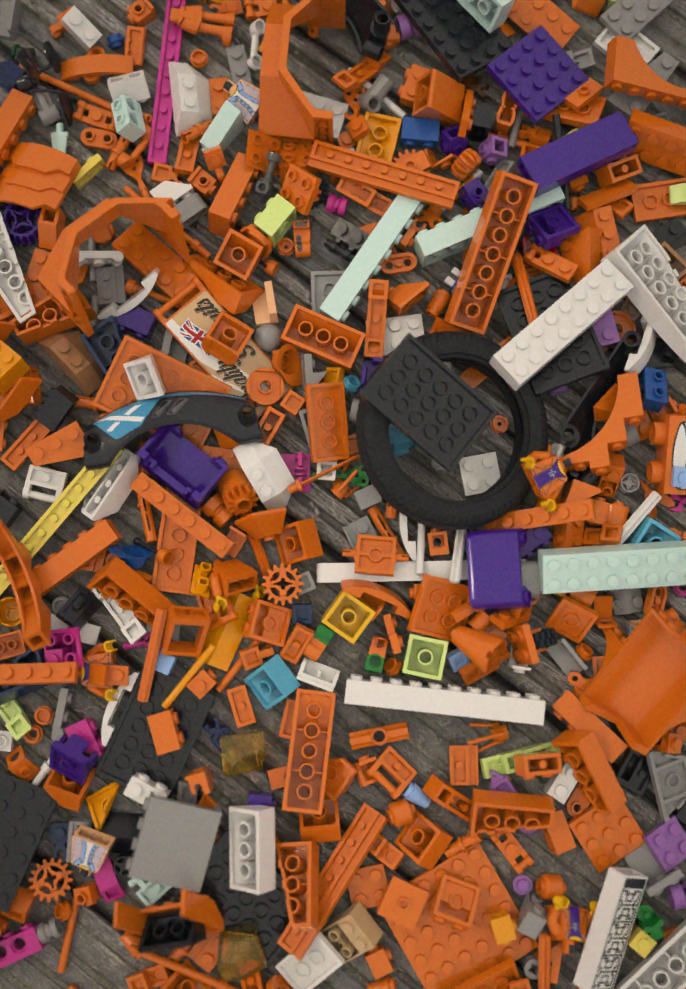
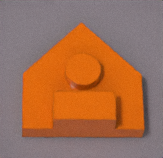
M346 758L328 759L324 794L333 802H336L340 795L345 793L355 780V775L359 770Z

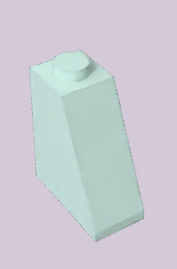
M226 100L200 139L201 151L220 145L222 152H224L244 129L241 111Z

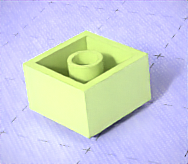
M277 194L274 198L271 197L268 200L264 211H260L255 216L254 225L258 228V231L273 241L272 248L276 247L277 243L293 226L292 221H297L296 207Z
M409 633L402 673L441 681L449 642L443 639Z

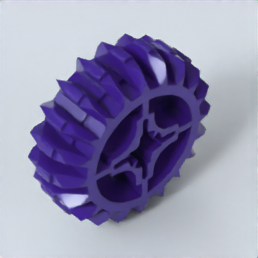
M9 203L8 206L3 205L5 211H1L11 242H14L16 246L21 244L23 247H26L27 243L33 246V241L35 240L39 243L38 220L41 208L31 210ZM37 214L38 219L35 226L33 224V221L36 218L35 215ZM13 217H14V218H15V222H14V224H13L14 227L11 228V222H12V219H13Z

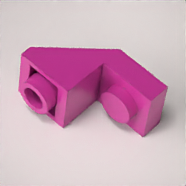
M109 854L97 873L93 872L99 892L106 903L126 896L125 889L114 871V862Z

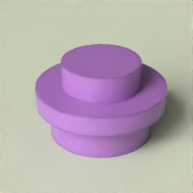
M525 874L517 875L512 882L514 891L519 895H526L532 890V881Z

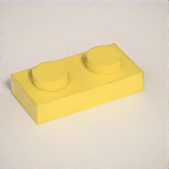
M98 153L87 159L86 164L81 167L73 184L78 190L104 168L105 162Z

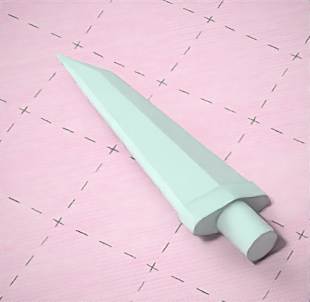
M56 123V132L51 133L52 148L66 153L69 133L64 132L63 123Z

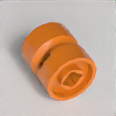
M219 493L210 498L201 509L208 518L213 517L212 522L219 529H222L235 517L234 512L229 513Z

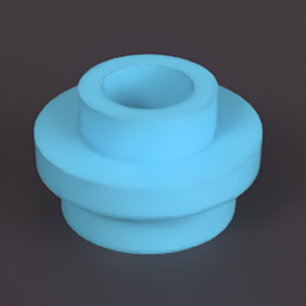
M355 375L343 378L346 391L356 393L359 390L361 383Z

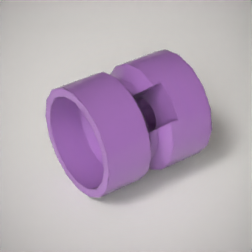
M405 14L395 17L396 29L400 33L401 41L411 39L412 35L416 37L421 36L416 28L412 27V23Z
M686 880L682 881V884L677 883L667 886V898L673 911L685 909Z

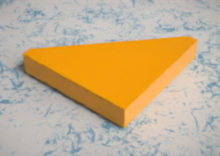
M112 782L86 797L95 829L98 831L102 829L120 788V784Z

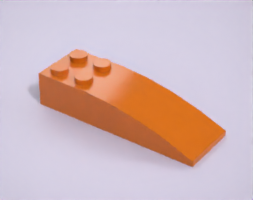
M297 688L282 811L322 815L336 693Z

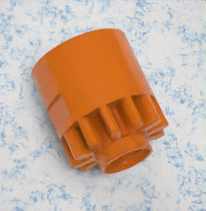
M233 469L227 471L217 484V488L229 513L234 512L235 516L242 513L244 516L246 512L253 511L252 507L257 506L256 501L259 498L243 470Z

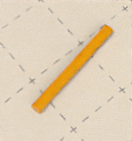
M209 644L161 704L162 707L165 709L170 707L217 648L215 645Z

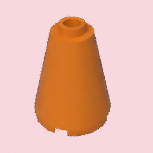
M462 625L454 627L450 634L451 642L482 672L490 674L500 662L498 660L500 653L504 655L507 647V640L502 637Z

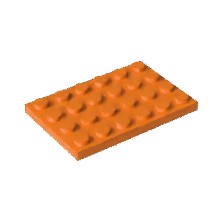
M125 334L92 405L110 413L122 406L137 401L123 364L149 354L153 355L166 389L165 393L207 391L229 394L232 386ZM179 424L182 427L183 436L201 450L211 428L194 424ZM160 427L148 430V432L154 434Z

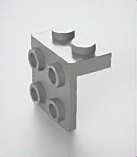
M646 843L624 857L629 868H633L648 876L644 891L650 897L660 895L664 888L677 884L680 878L684 876L677 866L667 873L663 872Z

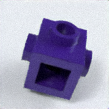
M459 125L441 130L440 149L446 156L450 154L459 156L467 149V134L465 138L458 136Z
M477 177L463 185L458 190V195L462 205L469 211L473 208L484 206L488 190Z

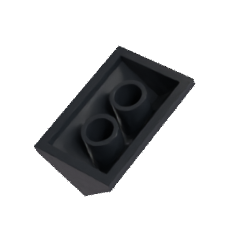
M109 811L100 832L116 837L110 853L133 854L134 850L131 849L134 837H138L139 830L137 829L139 817H143L144 813ZM92 823V827H91V828L94 829V830H96V829H95V826H94V823Z
M181 909L149 914L137 952L140 954L193 946L207 939L205 925L182 917Z

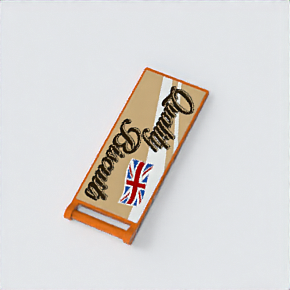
M195 276L186 287L162 307L152 311V314L208 375L232 386L229 394L249 398L245 389L248 377L258 368L268 367L273 369L272 361L251 338L234 365H225L221 360L209 353H205L201 343L221 310L226 313L228 312ZM195 288L200 291L166 320L163 316ZM276 372L277 374H279V376L282 377L284 381V392L283 395L280 397L281 399L289 392L290 389L293 388V386L289 385L284 380L283 376L280 373ZM263 382L260 389L266 392L267 389H270V386ZM255 404L257 419L266 412L268 406ZM244 407L242 410L244 412H249L252 410V408Z

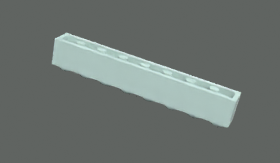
M397 195L320 306L319 311L322 315L338 322L346 321L350 315L349 309L358 304L361 298L359 295L363 290L366 291L369 288V281L372 276H377L380 272L383 260L387 261L393 252L391 249L394 244L398 245L403 238V231L411 227L414 222L412 219L414 215H419L424 207L423 202Z

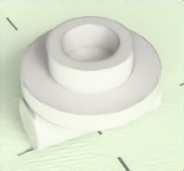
M553 443L551 454L562 457L566 447L562 444Z

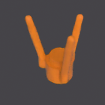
M350 463L345 465L340 473L346 472ZM355 469L344 482L341 479H336L331 484L333 487L330 490L340 500L343 497L347 499L352 493L362 488L355 486L349 490L350 487L347 485L358 473V469Z
M499 721L494 723H469L470 727H493V729H490V735L467 742L468 745L490 739L493 740V742L478 748V753L497 744L504 743L503 740L509 739L506 725H500Z

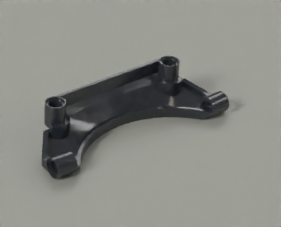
M628 331L624 334L608 358L610 369L597 374L562 426L559 433V441L566 447L563 452L564 456L578 450L595 437L597 421L594 420L593 406L615 383L618 384L617 375L626 374L624 369L629 354L638 353L643 338L638 332ZM656 337L654 350L645 366L655 369L669 368L675 364L679 356L662 338ZM631 339L635 341V344L630 345L626 340ZM571 432L573 437L567 439L563 436V433ZM590 467L584 471H569L570 477L590 485H594L599 478L598 475L591 473Z

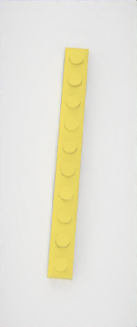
M121 449L120 452L115 456V458H114V460L112 461L110 467H111V466L113 465V463L119 458V456L124 452L123 449ZM84 466L20 541L30 552L32 558L109 468L87 471L86 466ZM2 564L0 565V596L11 584Z

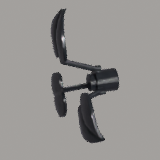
M45 41L43 51L49 64L38 70L37 60L33 52L29 48L21 49L14 59L23 66L27 74L16 78L19 90L21 92L32 90L33 93H56L58 104L67 120L68 127H70L73 123L74 107L66 92L61 93L57 89L37 88V85L40 84L39 74L51 67L56 74L61 72V59L49 41Z

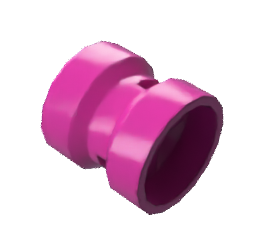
M330 193L326 212H336L339 216L344 217L348 198H339L335 194Z

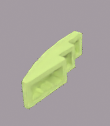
M552 741L498 753L481 758L479 761L483 778L488 779L491 778V769L501 774L514 773V754L561 751L558 747L554 748L551 743Z

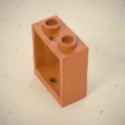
M169 605L160 645L161 655L200 657L211 622L208 608ZM175 624L199 626L195 641L171 640Z

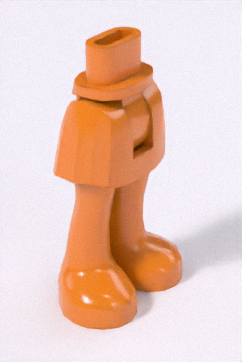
M190 5L180 7V9L172 7L169 22L177 23L178 27L194 35L207 33L219 36L222 39L223 46L230 47L236 13H209L203 11L202 5ZM202 21H209V22L219 23V24H222V25H224V26L207 24V23H203Z

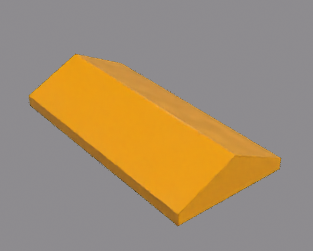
M366 111L365 119L371 132L358 140L356 152L392 162L402 119Z
M243 593L230 596L239 619L211 632H207L201 651L202 654L210 643L215 645L217 648L205 663L226 672L243 638L244 633L241 632L243 622L248 619L249 614L246 613L247 605L254 600ZM225 608L224 611L222 610L223 616L227 615Z

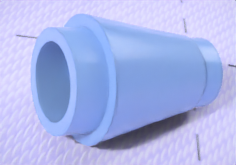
M410 782L401 793L404 799L423 808H427L431 802V798L415 782Z

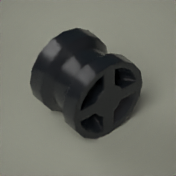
M123 853L116 859L113 868L117 875L122 877L128 875V870L125 867L128 856L132 857V854Z

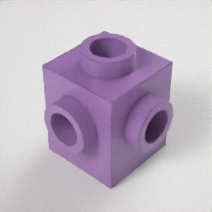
M491 135L482 141L478 148L479 156L482 158L481 162L494 166L507 157L508 139Z

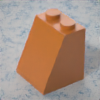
M431 69L416 80L412 117L438 119L441 125L448 127L457 125L461 120L462 103L465 100V85L460 82L458 83L437 69Z

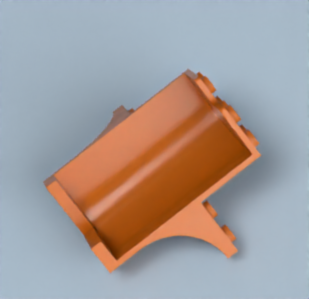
M654 608L648 611L628 637L623 635L625 632L620 627L602 629L606 638L604 661L596 677L579 697L586 710L614 723L630 748L645 756L668 730L680 723L686 722L685 624L678 618L671 619V616L664 610L658 611Z

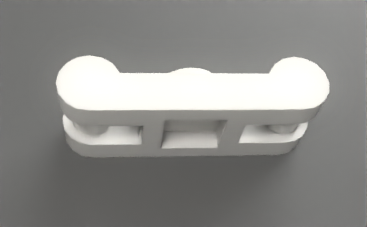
M79 251V268L83 267L84 264H93L95 267L111 264L118 267L122 265L124 256L120 251Z

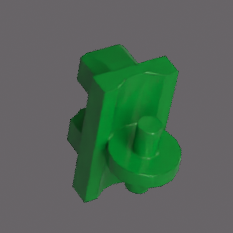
M640 904L637 917L635 918L637 924L646 934L651 935L654 941L664 937L665 934L661 928L664 925L662 919L653 911L650 905Z

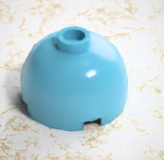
M393 424L388 426L390 444L395 457L409 453V448L412 446L415 449L418 447Z

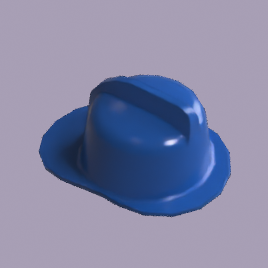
M111 545L108 548L109 552L119 556L133 570L143 568L146 565L147 559L153 555L152 551L141 545Z

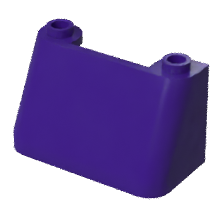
M179 424L161 426L137 452L138 463L145 471L188 505L198 510L228 471V464L221 457L210 458L186 439Z
M525 529L478 530L467 533L469 599L473 609L491 612L531 607V591L522 584L520 548L524 547L528 542Z

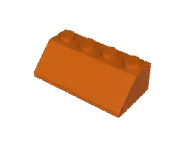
M611 205L595 208L574 217V220L580 226V231L590 226L602 229V236H600V245H602L600 260L620 244Z
M295 304L280 339L284 345L291 344L298 351L305 354L311 353L312 357L335 367H341L351 373L366 334Z

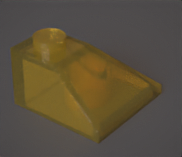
M253 730L219 736L224 776L263 769L266 754L264 731Z
M227 931L220 933L217 967L222 979L241 981L266 968L267 962L257 935Z

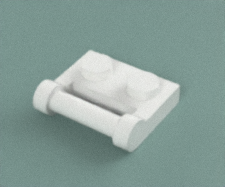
M30 464L22 498H33L54 503L65 490L69 474ZM32 485L56 490V494L53 496L33 491Z

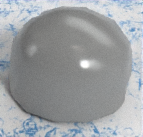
M263 324L255 331L254 342L262 351L272 352L281 346L280 338L282 331L275 324Z

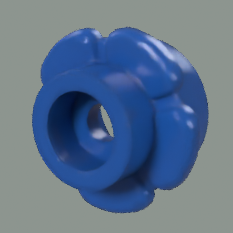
M120 33L107 37V46L112 47L113 50L119 49L123 46L124 38L121 37Z

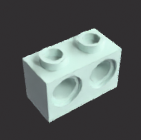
M123 93L111 103L116 132L131 142H135L146 133L140 103Z

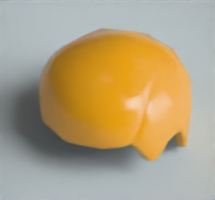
M7 597L0 600V623L7 627H16L21 624L15 597Z

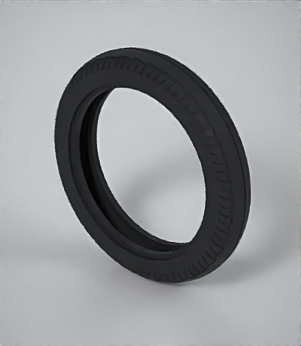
M459 331L434 332L415 337L442 362L459 363L474 368L487 376L500 389L510 407L515 428L514 448L510 462L498 481L476 497L467 500H448L434 496L414 484L402 471L391 448L388 429L389 421L361 397L356 416V440L362 465L369 480L383 499L411 520L429 527L445 530H464L486 525L499 519L516 507L532 488L521 466L525 461H520V458L527 457L533 451L547 450L548 423L541 395L536 397L530 380L515 392L489 362L492 356L502 347L489 339ZM390 352V353L378 364V366L375 368V370L373 371V373H372L371 376L369 377L368 381H369V380L372 378V376L377 372V370L381 367V365L386 361V359L390 356V354H391L392 352Z

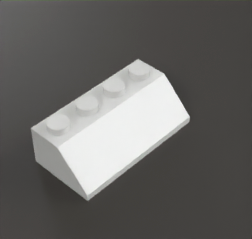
M265 805L229 807L230 889L257 895L276 889L275 807Z

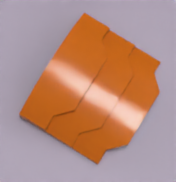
M17 143L11 149L9 158L6 160L7 164L0 174V202L20 205L31 210L43 208L57 212L81 169L78 159L42 144Z

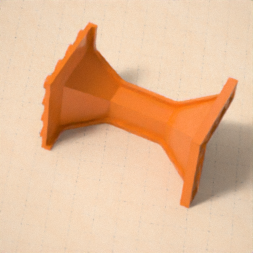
M302 0L297 5L272 3L265 24L258 132L282 140L281 143L314 144L316 139L334 145L333 111L318 110L311 105L288 71L287 58L290 29L292 27L302 25L345 30L346 0Z
M106 198L62 230L37 279L47 295L88 337L94 334V330L77 294L80 244L119 216L151 227L189 263L191 261L189 256L190 250L186 244L187 238L183 233L184 227L180 221L181 215L174 206L173 198Z

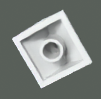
M152 354L123 364L137 401L165 394L166 389Z

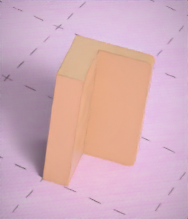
M272 281L264 282L265 290L263 294L253 303L256 326L279 323Z

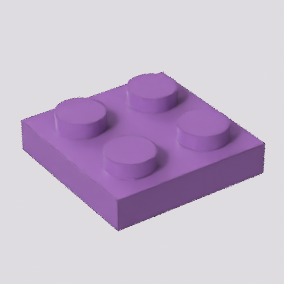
M670 815L668 822H661L643 836L660 868L666 873L686 858V833L675 815Z

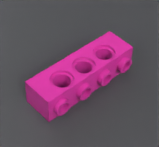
M29 921L21 925L20 930L16 932L10 930L1 935L0 946L4 947L7 953L4 954L0 951V969L42 950L48 944V942L42 944L38 939L36 926L40 924L39 921L33 924ZM18 938H22L25 941V945L19 944Z

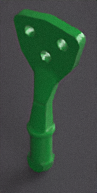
M362 464L353 467L348 472L336 473L335 479L346 480L355 469H358L357 474L359 476L357 478L354 476L350 482L355 486L364 488L369 486L370 482L366 472L362 471L364 468ZM313 472L310 477L316 475V472Z

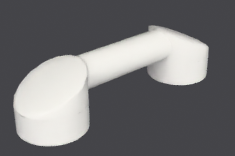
M256 19L249 28L252 39L250 58L247 59V64L254 71L261 69L262 57L258 54L259 37L265 33L266 24L262 19Z

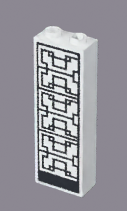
M609 867L573 981V984L580 989L614 988L648 880V876L633 868Z

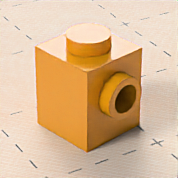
M507 910L487 915L497 945H509L512 943V940L517 939L515 935L517 931L516 922L510 918Z

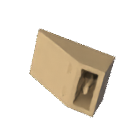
M360 901L344 909L320 930L345 959L343 964L374 948L383 935V931Z

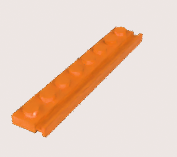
M316 139L307 162V168L451 211L460 187V182Z
M366 803L360 808L319 874L318 930H297L291 928L289 922L277 941L281 947L299 961H302L389 820Z

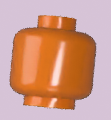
M402 798L389 803L385 813L389 819V824L399 828L413 822V814H416V809L412 802L409 803L406 799Z
M543 873L537 878L535 883L536 893L543 900L553 901L554 896L558 895L561 897L567 891L566 883L558 874Z

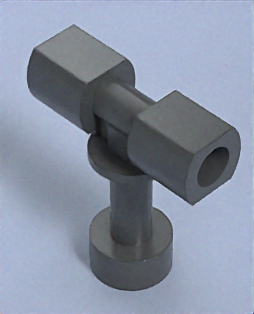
M270 151L267 152L266 160L269 163L265 177L260 178L255 186L256 192L267 198H271L274 194V187L271 184H275V182L271 180L276 163L280 164L282 159L281 155Z

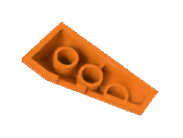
M200 254L189 255L191 260L189 265L219 304L227 309V312L231 314L246 312L263 294L264 289L253 281L242 280L228 270L218 268L219 265L210 259L207 260Z

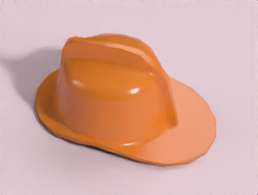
M285 344L280 349L273 350L271 352L273 369L280 373L289 385L293 387L301 385V359L296 348L291 344Z

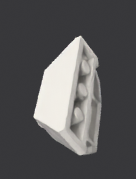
M169 61L175 135L180 137L181 132H185L193 128V125L201 124L212 118L209 80L187 63Z
M259 442L234 447L233 451L244 473L265 508L271 510L285 507L291 495L287 487L294 484L295 480L277 448Z
M122 448L124 452L84 497L81 512L93 521L118 512L133 490L130 488V485L139 475L137 455L126 448Z

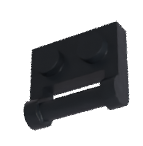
M627 745V751L615 772V777L619 784L643 796L651 780L645 755L631 749ZM634 754L638 755L626 780L622 779Z

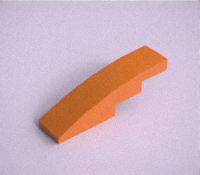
M343 178L340 179L335 188L336 191L381 218L393 202V200L378 193L377 190L370 186Z

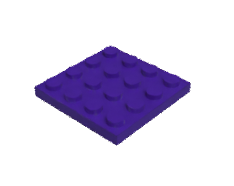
M542 25L506 50L486 67L489 74L534 125L563 104L568 95L589 80L585 73Z

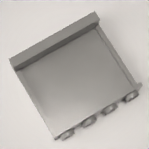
M150 791L149 797H145L143 802L144 816L139 817L138 837H134L131 849L134 850L132 857L128 856L125 869L128 870V877L200 893L222 815L221 807L213 806L212 809L154 796V792Z

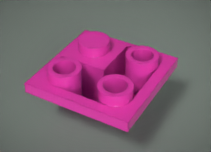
M79 627L51 630V644L44 646L46 663L77 662L79 667L84 666Z

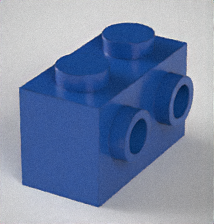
M645 366L638 374L643 410L659 413L669 401L666 371Z

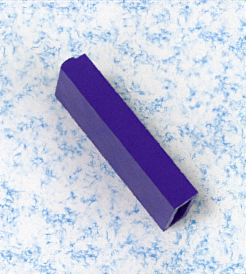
M618 111L520 156L516 167L522 178L538 183L534 198L632 153L639 142L637 135L629 127L626 117Z

